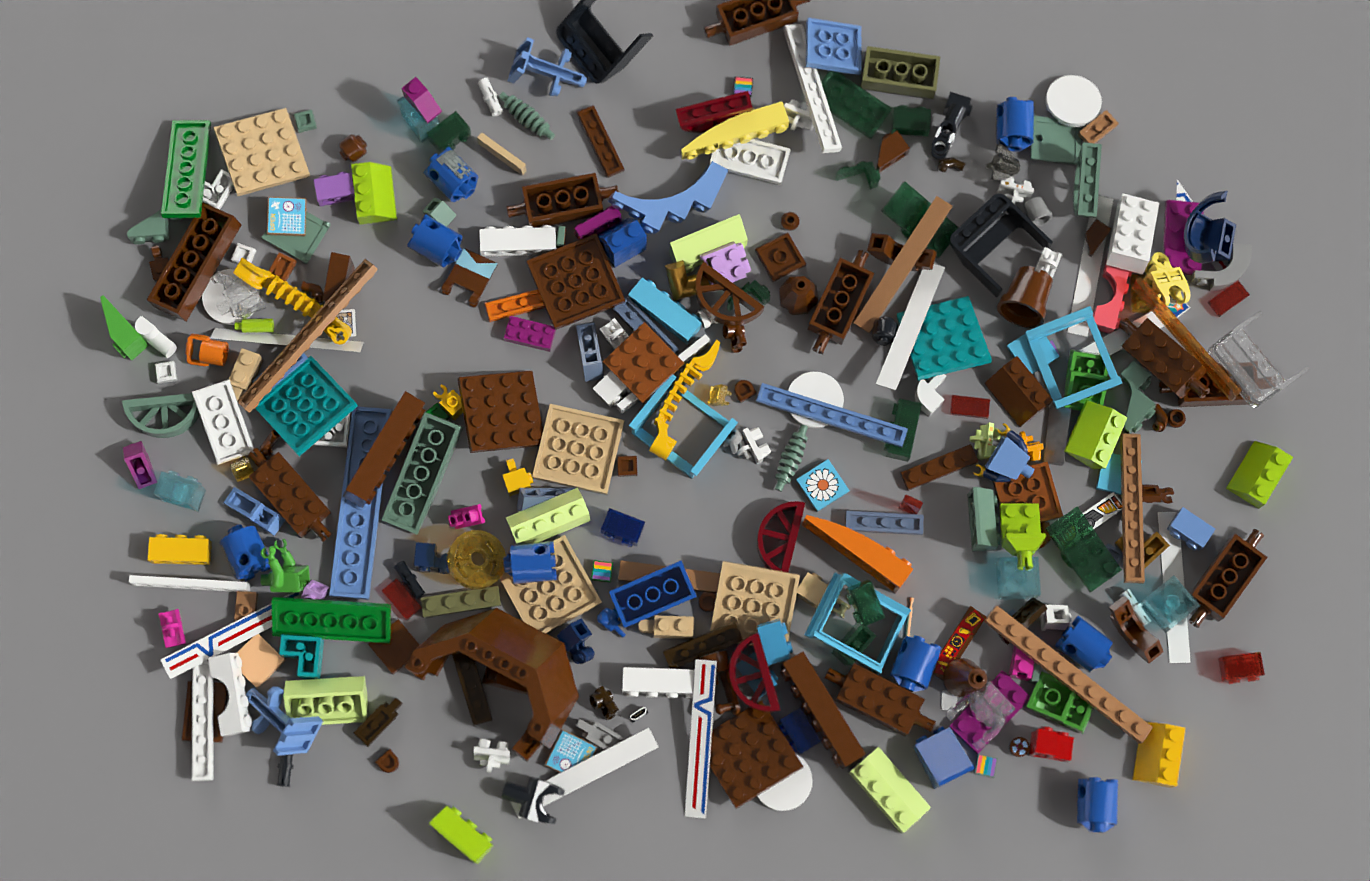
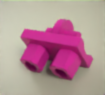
M481 504L451 510V515L448 516L450 526H454L455 529L485 523Z
M179 609L159 613L165 647L170 648L186 644Z

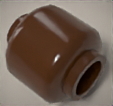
M351 134L340 142L341 151L339 154L345 161L349 159L352 162H356L367 153L366 147L368 145L360 135Z

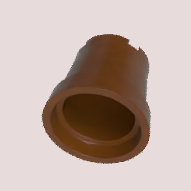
M1022 266L1018 269L1009 289L1002 295L997 304V311L1004 319L1025 328H1036L1043 325L1046 316L1045 307L1053 283V279L1048 273L1043 270L1040 272L1034 271L1035 267Z

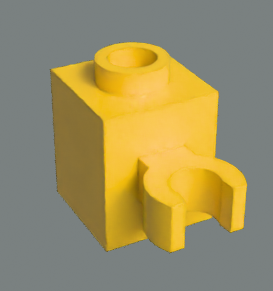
M441 384L440 387L444 390V393L438 395L434 391V397L441 400L439 402L441 408L455 421L463 413L461 398L454 390L448 393L446 386Z
M513 458L506 460L509 473L503 474L509 496L519 494L520 488H531L530 484L534 483L531 473H526L525 467L517 470Z

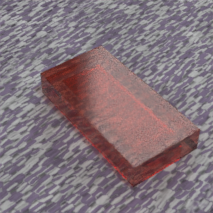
M1238 280L1212 298L1208 304L1220 317L1246 299L1250 294Z
M952 395L950 415L988 419L990 399Z
M905 495L898 509L910 514H918L923 503L918 499Z
M397 578L382 590L406 620H409L422 609Z

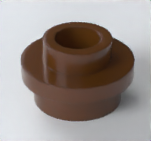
M787 212L782 216L781 225L784 229L792 231L799 226L800 220L797 214ZM792 218L794 222L788 223L787 219Z
M1172 409L1167 414V423L1171 427L1179 428L1184 425L1186 416L1183 411ZM1173 416H1177L1179 421L1175 422Z

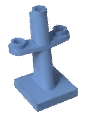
M529 37L517 48L508 76V82L514 84L524 74V71L528 70L553 78L549 96L552 97L559 95L561 86L558 85L559 80L581 88L584 87L587 78L583 74L563 67L565 62L568 63L570 60L571 52H569V49L564 48L558 65L531 55L530 52L534 40Z
M271 687L267 692L268 699L257 691L256 688H251L246 693L248 702L262 714L252 722V731L260 734L271 723L281 732V736L273 749L277 755L307 753L323 720L319 716L290 718L279 709L284 694L280 687Z

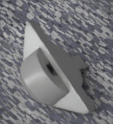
M739 427L734 428L723 442V447L730 446L733 454L738 452V444L743 438L739 432Z

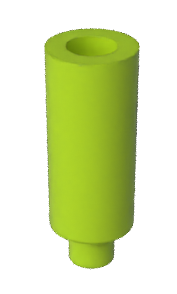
M242 319V322H235V330H242V333L274 332V320Z

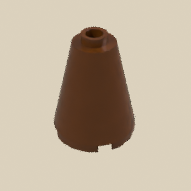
M966 658L954 659L944 669V686L948 692L957 697L971 696L984 687L987 682L986 673L973 661Z

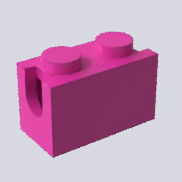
M1014 646L1009 676L1014 679L1029 681L1032 679L1034 661Z

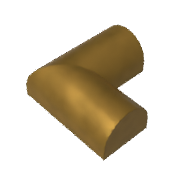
M683 260L665 265L674 301L696 295L697 274L687 277ZM703 276L701 286L709 285L708 279Z
M1157 531L1144 542V569L1170 546ZM1123 535L1115 542L1122 552Z

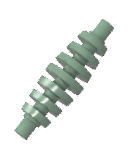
M504 92L499 95V98L505 103L504 107L507 110L509 109V113L514 115V118L519 120L521 125L525 124L527 129L531 128V131L537 132V135L540 137L545 135L550 140L554 138L555 134L549 130L550 125L547 122L544 123L543 117H540V114L535 112L533 107H529L527 103H523L522 100L517 99L514 95L508 96Z
M801 424L799 431L793 433L792 437L794 439L789 440L788 444L790 445H786L784 449L786 452L781 454L783 459H780L779 464L781 466H778L777 469L781 474L777 473L775 476L778 481L775 487L777 491L782 492L784 485L789 484L791 481L789 477L794 476L795 472L793 471H797L799 467L797 464H801L802 459L800 457H803L804 454L802 450H805L806 447L803 442L808 440L805 435L808 429L806 425Z

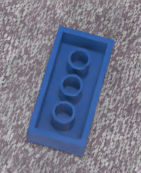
M682 560L609 591L624 628L697 597Z

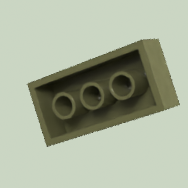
M867 46L860 89L934 99L941 56Z

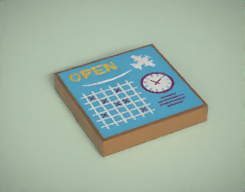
M268 197L267 235L305 236L306 198Z
M562 729L545 766L562 773L593 757L598 746Z

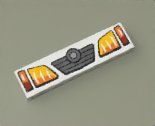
M1113 492L1053 533L1051 537L1059 548L1064 551L1122 510V503Z

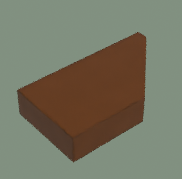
M1095 219L1085 233L1090 257L1093 256L1111 231L1110 227L1098 219Z

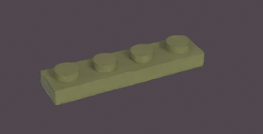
M494 586L422 597L421 604L423 617L428 618L501 606L499 587Z

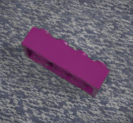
M609 206L604 212L601 211L595 217L588 218L586 222L577 224L575 236L578 240H581L596 233L598 235L621 222V213L613 206Z
M510 316L504 341L551 352L556 330L551 325Z

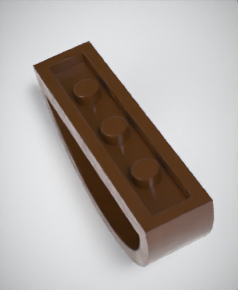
M703 261L697 273L695 293L699 306L708 317L720 324L738 326L755 320L763 313L765 306ZM704 276L711 281L713 285L701 286L702 277ZM723 290V295L711 308L705 301L702 292ZM729 296L733 298L735 316H727L717 312ZM740 304L751 312L741 315Z

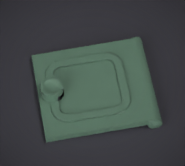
M1034 116V143L1031 145L1030 159L1077 165L1081 148V138L1078 133L1081 131V127L1063 125L1057 122L1056 118Z
M306 211L305 236L267 235L266 229L261 238L307 264L331 224Z

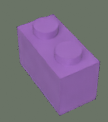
M339 172L334 176L323 175L318 177V179H314L317 201L320 207L355 200L351 172Z

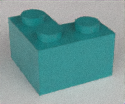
M281 635L279 655L283 658L299 659L297 676L302 679L321 678L324 640L321 637Z

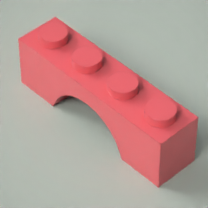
M1105 263L1102 277L1110 283L1113 297L1109 303L1098 305L1093 311V317L1099 331L1110 334L1115 329H1118L1121 320L1118 318V315L1124 308L1125 301H1122L1123 295L1127 294L1129 288L1127 279L1131 277L1132 271L1109 266Z

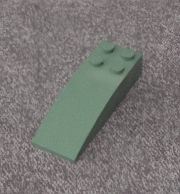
M424 413L382 521L418 535L463 430L462 426L432 414Z

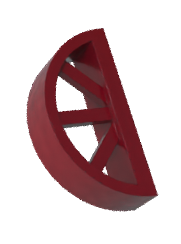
M744 91L677 108L676 113L682 130L691 133H703L730 118L745 112H751L753 107L749 92Z
M792 501L780 504L773 508L763 519L757 535V550L762 563L767 569L789 572L806 502ZM795 510L792 526L785 517L784 511ZM777 515L789 535L767 530L765 527ZM763 535L788 542L766 554L763 547ZM785 551L780 569L770 559Z
M759 633L753 634L743 640L732 655L729 666L732 687L744 703L756 710L763 712L781 711ZM751 643L754 645L758 662L742 653ZM741 659L761 671L736 678L737 661ZM763 677L752 699L746 698L738 684ZM764 688H766L771 706L756 704Z

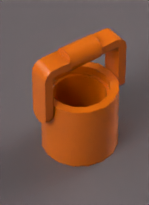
M190 334L185 350L187 363L205 367L209 366V364L225 366L229 352L228 342L212 340L210 336ZM193 339L203 340L200 346L199 360L192 359Z

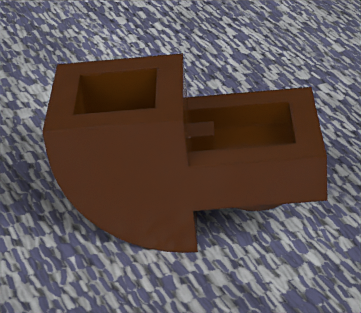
M526 729L522 737L513 746L512 751L528 762L542 744H540L539 740L530 736Z

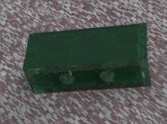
M899 398L897 404L894 403L892 414L895 416L894 421H890V423L908 428L902 448L885 443L884 451H887L886 457L909 461L922 403Z

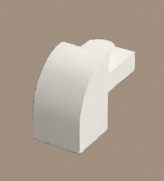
M945 374L928 378L927 382L922 379L915 390V401L928 417L944 401V398L935 389L945 380Z

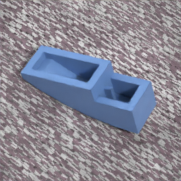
M236 487L233 488L223 502L274 536L285 522V519L278 513Z

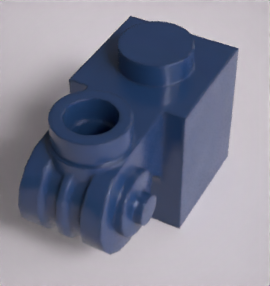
M416 543L414 567L419 569V572L430 573V570H438L440 574H450V569L455 565V560L450 553H444L438 558L436 544Z
M582 618L569 624L556 635L565 644L566 651H570L572 654L571 658L574 663L584 664L594 658L595 654L592 647H585L584 644L585 640L592 633Z

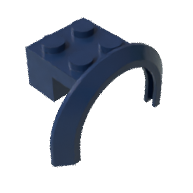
M1228 191L1216 192L1204 198L1187 219L1184 228V247L1189 258L1195 262L1210 263L1230 260L1236 224L1226 218L1212 220L1202 214L1209 206L1226 202Z

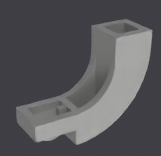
M1233 244L1227 268L1221 271L1195 270L1191 275V283H1197L1198 286L1210 284V291H1218L1230 287L1247 270L1252 257V245Z

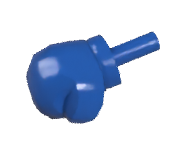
M605 608L598 614L597 621L610 632L615 630L622 638L626 635L618 627L620 621L618 620L619 615L616 609Z

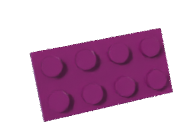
M1166 200L1163 253L1168 257L1172 268L1180 267L1183 275H1192L1195 270L1201 271L1202 263L1193 261L1187 255L1184 247V228L1188 217L1199 202Z
M1002 670L949 727L976 754H979L1028 702L1031 696Z

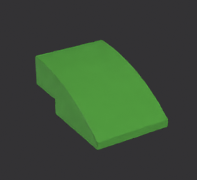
M1070 349L1064 397L1108 381V372L1100 354ZM1106 390L1066 405L1064 408L1081 411L1086 400L1103 405Z
M1043 671L1026 706L1030 710L1081 734L1084 733L1094 710L1091 705L1054 676Z

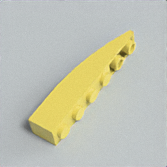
M783 102L761 107L751 112H745L716 125L681 149L682 160L686 158L688 160L694 159L703 153L711 154L720 148L728 149L733 144H745L757 137L761 139L774 132L782 133L786 131L789 127V119Z

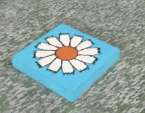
M829 459L796 479L817 512L850 491Z

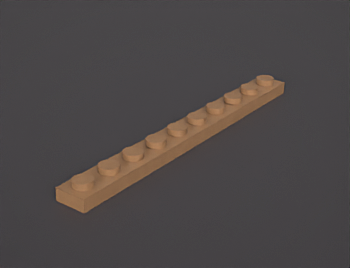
M366 259L362 261L237 402L250 413L258 406L262 398L284 377L288 369L310 348L313 341L323 333V330L335 320L339 312L349 304V301L361 291L365 283L374 276L378 269Z
M996 605L984 621L987 625L1139 744L1143 743L1153 728L1151 725Z

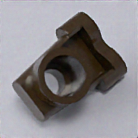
M601 686L595 690L594 694L589 696L591 706L595 710L601 708L606 721L616 716L615 713L619 709L615 702H613V695L610 690H605L604 686Z

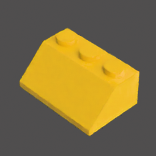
M1147 722L1153 728L1143 743H1138L1132 780L1168 788L1177 787L1185 728L1170 724Z

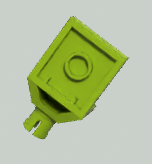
M1000 503L1002 547L1012 556H1017L1018 570H1023V567H1025V570L1033 569L1032 556L1046 538V533H1041L1039 503Z

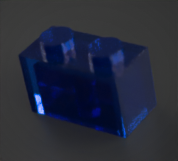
M609 508L601 527V533L607 539L614 540L616 538L621 540V543L625 546H637L645 528V521Z
M801 708L779 720L781 725L778 727L784 736H788L791 741L789 742L790 746L799 756L821 742Z

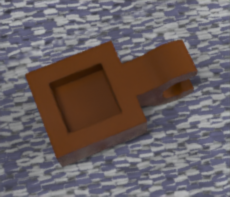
M159 245L151 247L154 261L149 262L154 281H158L169 262V258H163L161 248H159Z
M1142 485V502L1153 503L1161 502L1162 500L1167 504L1172 503L1171 496L1167 495H1174L1173 488H1159L1158 485Z

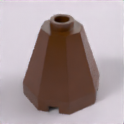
M806 276L789 277L779 288L780 306L786 308L792 315L808 314L818 303L817 285Z

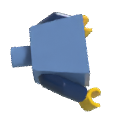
M1003 423L1002 425L1006 428V431L1000 432V430H997L1003 437L986 465H976L981 468V472L979 474L973 472V474L993 482L1016 480L1020 474L1029 479L1035 469L1026 464L1030 458L1027 454L1028 448L1023 438L1010 430L1007 424Z

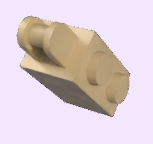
M243 348L229 377L237 401L253 384L252 381L257 377L263 363L260 354Z
M807 573L797 589L796 596L817 609L828 585L821 581L822 578L819 575ZM837 598L836 603L840 607L838 610L833 608L831 612L844 619L846 610H849L851 606Z
M655 615L654 620H642L638 624L640 632L654 633V638L693 639L694 617Z

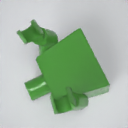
M282 539L283 547L278 546L276 540L274 546L269 547V555H267L266 547L261 550V556L266 559L268 558V564L272 571L269 574L261 575V585L270 586L271 592L302 591L310 582L309 565L295 566L294 558L290 551L286 549L287 541L285 539ZM276 549L281 552V557L284 561L283 567L274 557Z

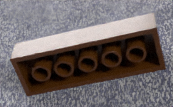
M202 203L201 218H193L148 296L147 301L156 309L187 322L242 224L233 215Z
M406 391L404 392L343 495L344 498L362 508L365 504L370 505L377 493L374 490L375 487L380 488L387 476L384 472H389L396 461L394 455H400L406 444L403 440L410 438L416 427L413 425L414 422L418 424L426 411L423 409L425 402Z
M802 651L784 662L781 666L780 675L785 682L789 681L792 686L790 689L795 699L799 698L802 705L800 707L805 716L809 715L812 719L810 724L814 731L821 734V742L825 749H830L833 756L831 759L835 766H840L841 769H844L866 755L805 653Z

